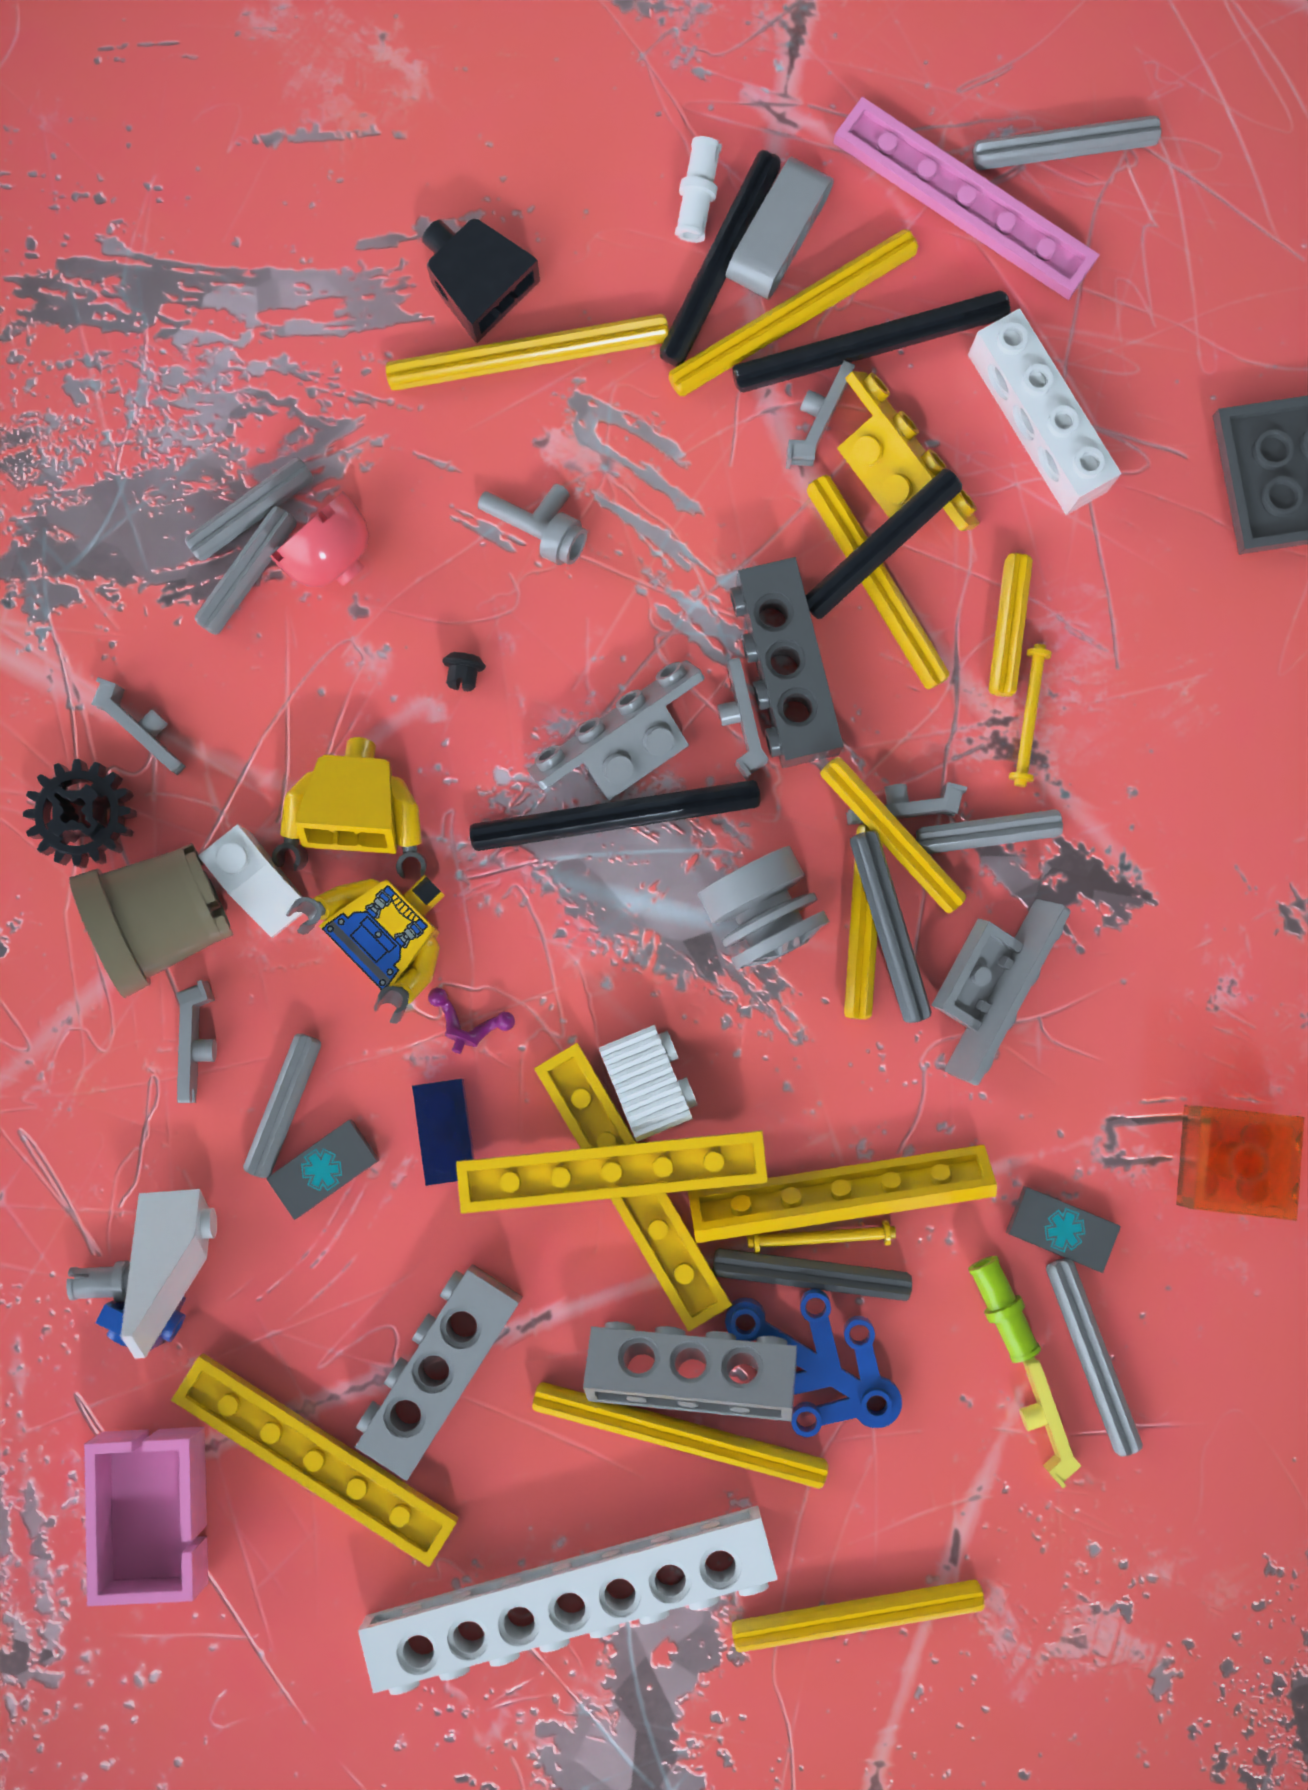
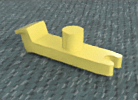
M1034 1356L1023 1361L1037 1403L1019 1409L1027 1431L1045 1426L1054 1455L1043 1467L1064 1488L1066 1486L1064 1482L1081 1465L1072 1454L1041 1363Z

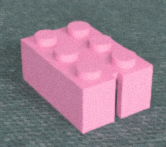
M205 1427L158 1429L150 1436L149 1429L105 1431L84 1444L87 1606L193 1601L208 1584L207 1536L197 1537L207 1526Z

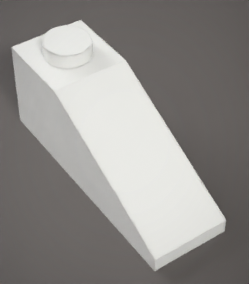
M200 1189L139 1193L121 1331V1338L135 1359L146 1358L206 1261L209 1239L216 1237V1211L214 1208L208 1207Z

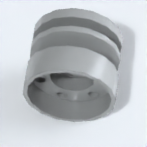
M790 846L783 847L750 862L707 886L697 894L713 924L733 918L736 919L739 927L728 934L722 940L725 948H728L745 939L747 940L750 948L731 959L737 970L747 966L767 964L809 942L821 927L830 922L824 911L804 920L802 919L799 911L813 904L818 899L815 893L791 898L788 890L797 884L805 874Z

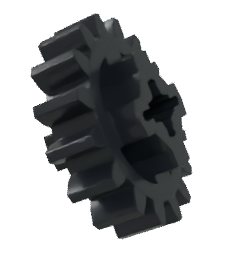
M74 759L72 771H69L66 766L60 763L54 764L56 777L50 779L40 774L37 779L43 786L41 792L28 791L26 794L29 799L36 802L35 809L23 811V817L34 820L36 824L26 831L27 836L33 839H43L37 850L45 855L54 853V862L66 866L72 858L74 866L87 868L89 857L96 863L102 865L107 863L105 850L111 849L121 853L123 848L117 841L119 836H133L134 831L124 826L126 819L137 817V811L125 807L124 804L134 797L132 791L126 788L117 789L123 778L114 772L106 775V767L100 763L94 762L90 769H88L86 762ZM77 783H93L91 786L86 784L81 790L70 791L67 788ZM70 802L83 806L82 812L91 826L78 822L79 816ZM110 807V819L107 824V809ZM80 837H90L93 840L85 845H68L70 841L75 843Z

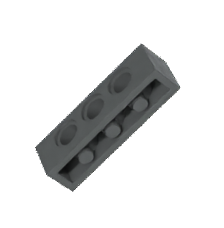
M796 557L738 570L737 587L730 588L731 602L735 616L744 615L748 633L741 635L742 645L747 663L756 662L760 680L753 682V688L759 710H768L772 727L765 729V737L771 758L779 756L783 769L838 756L844 746ZM766 609H776L783 614L785 623L776 628L768 627L762 623L759 614ZM778 655H787L796 662L797 670L789 675L779 674L773 669L771 660ZM791 701L800 702L806 706L809 718L803 722H792L785 717L783 706Z

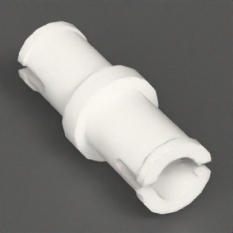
M698 136L692 139L687 176L681 179L679 193L683 198L675 235H678L679 239L687 242L697 243L704 241L710 202L714 201L717 195L718 187L714 180L722 144H719L718 140L707 136Z

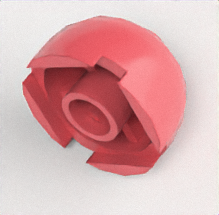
M341 492L270 557L290 578L307 587H323L335 580L344 586L364 568L358 559L368 547L369 532L366 521L357 506L344 492Z

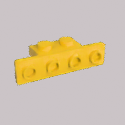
M852 371L845 379L873 416L840 444L837 449L890 518L942 469L947 467L933 450L925 451L915 436L919 431L910 417L903 411L897 413L886 398L890 395V392L882 380L874 373L868 375L865 372ZM963 489L943 507L960 531L972 530L980 524L973 514L977 507Z

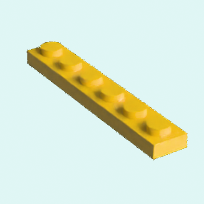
M578 1043L534 1068L580 1148L637 1143ZM667 1193L611 1198L615 1208L688 1332L732 1306L731 1301Z
M762 1130L456 1162L461 1214L768 1183Z
M977 1145L767 1178L768 1183L688 1191L696 1243L996 1197L997 1182L985 1145Z
M204 1353L198 1356L171 1399L172 1402L427 1567H430L459 1519L450 1511Z

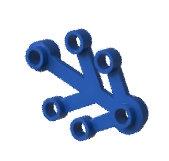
M808 1290L802 1295L800 1300L801 1314L809 1321L816 1352L765 1321V1311L758 1301L743 1297L732 1302V1306L726 1311L725 1325L728 1333L736 1336V1340L753 1341L761 1336H774L785 1339L787 1345L797 1346L796 1365L803 1370L796 1372L794 1395L832 1387L847 1396L846 1398L817 1406L811 1402L797 1404L793 1408L791 1424L793 1430L798 1435L811 1437L817 1434L823 1425L857 1418L862 1424L871 1428L886 1427L897 1419L902 1408L901 1394L897 1386L890 1379L880 1376L872 1345L875 1339V1331L869 1319L864 1316H853L846 1321L843 1329L846 1343L855 1350L860 1375L859 1379L841 1368L829 1321L831 1312L830 1299L822 1290ZM812 1298H819L823 1300L825 1307L821 1313L812 1314L806 1309V1303ZM748 1314L754 1318L755 1325L750 1330H741L736 1325V1319L740 1315ZM856 1325H863L869 1330L868 1336L862 1341H856L849 1335L850 1330ZM875 1395L882 1396L886 1400L884 1408L878 1411L871 1410L867 1406L868 1400ZM802 1412H811L815 1415L816 1421L813 1425L804 1427L797 1422L798 1415Z

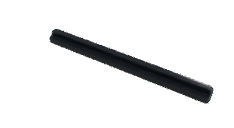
M996 291L740 363L733 367L734 382L736 388L744 393L840 366L844 360L854 362L996 322L1011 313L1010 301L1007 293Z
M750 780L474 823L470 825L469 833L473 849L482 851L752 809L760 806L761 796L757 781Z

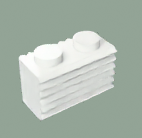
M652 1025L599 1047L600 1054L636 1142L693 1119L689 1109L698 1104L687 1077L678 1081L676 1079L670 1062L679 1059L668 1031L658 1034L655 1025Z

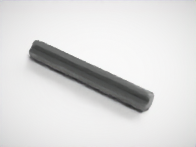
M876 831L859 833L850 838V845L901 1014L906 1023L920 1022L929 1018L932 1011L879 834Z
M722 1248L717 1249L714 1253L712 1270L717 1277L901 1301L909 1300L912 1292V1276L907 1272L761 1253L755 1254L753 1252Z

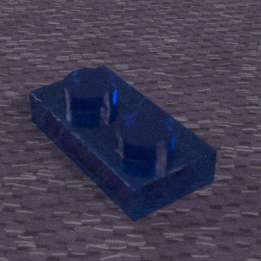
M464 1078L412 1086L425 1186L458 1181L456 1162L475 1159Z

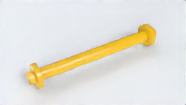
M1034 644V648L1027 649L1026 654L1032 658L1016 772L1009 773V779L1013 780L1014 785L1019 787H1026L1027 782L1034 781V776L1028 774L1044 659H1050L1052 654L1051 651L1046 650V645Z
M883 1220L882 1227L764 1235L753 1234L747 1236L748 1248H754L755 1254H760L761 1247L883 1239L884 1245L887 1246L891 1245V1239H896L895 1226H890L888 1220Z

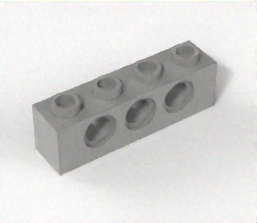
M473 1264L464 1275L455 1270L439 1295L447 1301L437 1318L428 1313L412 1338V1341L419 1344V1347L409 1362L400 1357L384 1382L386 1386L391 1388L381 1406L372 1401L356 1426V1429L363 1432V1435L355 1448L405 1481L409 1479L522 1299L521 1295ZM459 1311L470 1313L477 1323L476 1333L468 1337L456 1334L451 1327L452 1314ZM435 1355L443 1358L449 1367L448 1377L442 1380L430 1378L425 1373L423 1367L426 1357ZM401 1400L414 1402L421 1412L420 1421L409 1424L400 1420L396 1413V1403Z
M607 1322L605 1323V1328L591 1326L583 1389L587 1400L590 1402L792 1422L797 1346L787 1345L785 1339L774 1336H761L757 1338L756 1342L736 1340L735 1335L722 1331H710L706 1333L705 1337L685 1335L684 1330L670 1326H661L655 1328V1332L636 1331L635 1327L628 1323ZM637 1355H649L655 1360L653 1366L644 1373H634L627 1368L630 1360ZM690 1359H696L706 1366L700 1376L690 1379L678 1373L682 1363ZM740 1364L750 1365L757 1371L756 1377L744 1384L733 1381L729 1374L735 1366Z

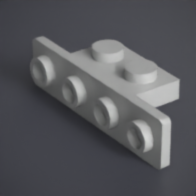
M687 660L667 665L656 675L657 680L642 690L628 692L616 702V708L602 718H592L580 725L575 731L573 738L561 746L554 745L542 751L535 758V764L530 766L527 771L539 787L544 790L581 764H584L602 794L610 801L689 746L666 706L705 679L701 670Z
M1036 899L1015 938L990 921L977 919L931 1005L967 1027L945 1067V1072L973 1085H978L981 1082L984 1074L991 1068L994 1056L1007 1031L1015 1023L1017 1012L1031 986L1038 980L1041 967L1049 952L1062 935L1064 924L1071 913V910L1066 906Z

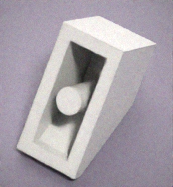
M237 824L198 855L226 892L271 938H274L303 914L302 912H295L289 917L286 915L292 904L303 896L280 867L273 863L271 856L254 835Z

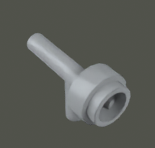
M559 484L552 486L533 514L487 491L481 495L478 501V509L540 539L539 553L541 557L557 565H562L563 563L573 564L582 553L587 540V530L582 528L581 522L563 512H559L570 495L567 489Z

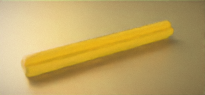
M823 475L808 485L807 494L847 558L867 539V536L829 475ZM882 563L861 583L926 689L934 688L946 681L949 677V671Z
M973 1579L735 1620L732 1623L731 1629L736 1651L746 1652L979 1612L984 1609L985 1600L980 1583Z

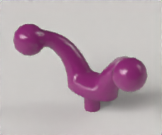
M436 987L428 994V1000L431 1005L442 1007L446 1019L445 1036L455 1041L452 1051L461 1054L464 1045L477 1047L478 1043L496 1028L508 1031L515 1025L513 1014L504 1011L499 1013L498 1016L476 1026L471 1031H464L461 1029L456 1011L448 999L445 990Z

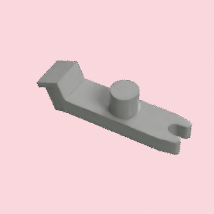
M843 361L826 397L808 390L800 410L816 417L805 440H789L786 454V469H790L791 465L813 466L815 451L848 385L845 377L853 371L854 364Z
M739 657L727 660V669L735 701L719 704L717 709L722 726L739 722L741 724L747 753L736 760L735 766L747 781L750 779L751 774L767 764L769 759L761 748Z
M97 677L96 681L100 684L91 705L107 712L171 772L178 775L186 766L156 739V736L168 723L152 709L137 722L119 705L125 690L113 682Z
M947 782L943 786L940 798L909 802L907 784L889 785L884 787L887 802L885 806L896 819L935 814L955 816V814H958L962 795L967 791L968 787ZM852 809L848 810L846 813L848 825L863 824V821Z
M199 980L197 981L198 985L176 993L180 1004L177 1076L178 1103H196L198 1062H215L217 1057L216 1039H199L200 1006L215 1000L208 981Z

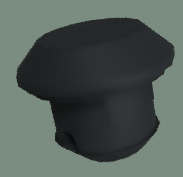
M452 652L442 660L444 665L449 667L446 683L449 688L459 690L460 683L462 682L464 691H472L476 688L477 673L486 668L480 657L468 653Z

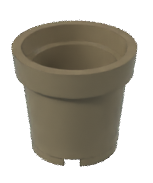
M193 843L106 873H102L100 869H94L69 878L71 891L88 935L106 972L123 998H127L151 985L150 977L216 942L233 936L220 899L211 879L208 878L206 872L201 867L204 864L198 857L199 854Z

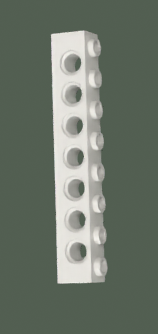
M754 1506L368 1614L358 1629L373 1694L389 1689L391 1695H398L415 1689L420 1685V1680L439 1675L440 1680L447 1681L465 1675L470 1671V1666L489 1661L490 1666L494 1667L511 1663L520 1657L519 1652L539 1647L541 1652L555 1651L570 1643L569 1638L589 1633L591 1638H601L620 1629L619 1624L639 1619L641 1624L655 1623L668 1617L670 1614L669 1610L689 1605L691 1610L705 1609L718 1603L719 1596L736 1591L741 1596L758 1594L769 1587L768 1582L778 1580L759 1507ZM715 1551H726L734 1558L731 1566L724 1571L710 1569L705 1563L706 1559ZM665 1565H675L684 1572V1576L677 1584L666 1585L657 1579L656 1573ZM615 1579H625L633 1585L635 1590L629 1597L617 1599L608 1593L606 1587ZM565 1593H574L582 1598L585 1605L581 1610L569 1613L559 1607L557 1599ZM515 1607H524L533 1614L535 1620L530 1625L521 1627L513 1624L508 1618L507 1613ZM465 1621H473L481 1626L484 1636L478 1640H468L460 1634L458 1625ZM416 1635L425 1636L433 1644L434 1650L428 1654L416 1653L410 1647L408 1639Z

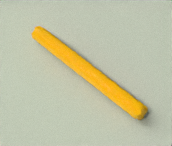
M908 229L899 231L670 370L669 381L674 391L679 396L687 395L914 257L917 253L918 243L913 234Z
M656 314L389 361L386 363L385 370L391 390L396 391L662 344L669 333V328L665 315Z
M545 1382L538 1384L534 1394L532 1408L536 1412L818 1489L823 1488L827 1479L829 1466L824 1458L629 1405L590 1402L587 1400L585 1393Z

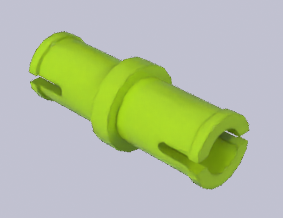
M990 1256L972 1264L968 1268L969 1273L973 1276L987 1306L984 1314L989 1323H995L1010 1354L1011 1361L1013 1363L1023 1362L1036 1356L1041 1351V1347L1037 1343L1022 1311L1025 1308L1022 1297L1014 1294L999 1264L998 1256Z

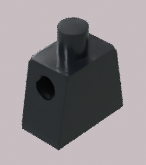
M439 219L434 221L422 236V242L435 254L426 265L432 285L476 343L540 282L537 259L478 219L469 220L457 233Z

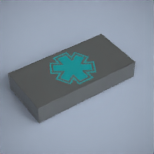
M351 1119L266 1179L295 1220L377 1163L379 1158Z
M1023 1186L1005 1233L1103 1273L1121 1226Z

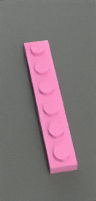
M861 97L835 133L833 142L835 145L1068 301L1100 255L864 97Z

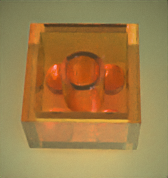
M1184 1105L1176 1205L1193 1210L1297 1221L1304 1117Z

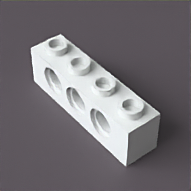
M1017 309L978 331L968 356L1065 515L1107 493L1122 473L1021 309Z

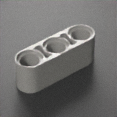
M790 157L736 248L728 265L726 278L767 300L770 299L821 212L832 189L834 178L794 157Z

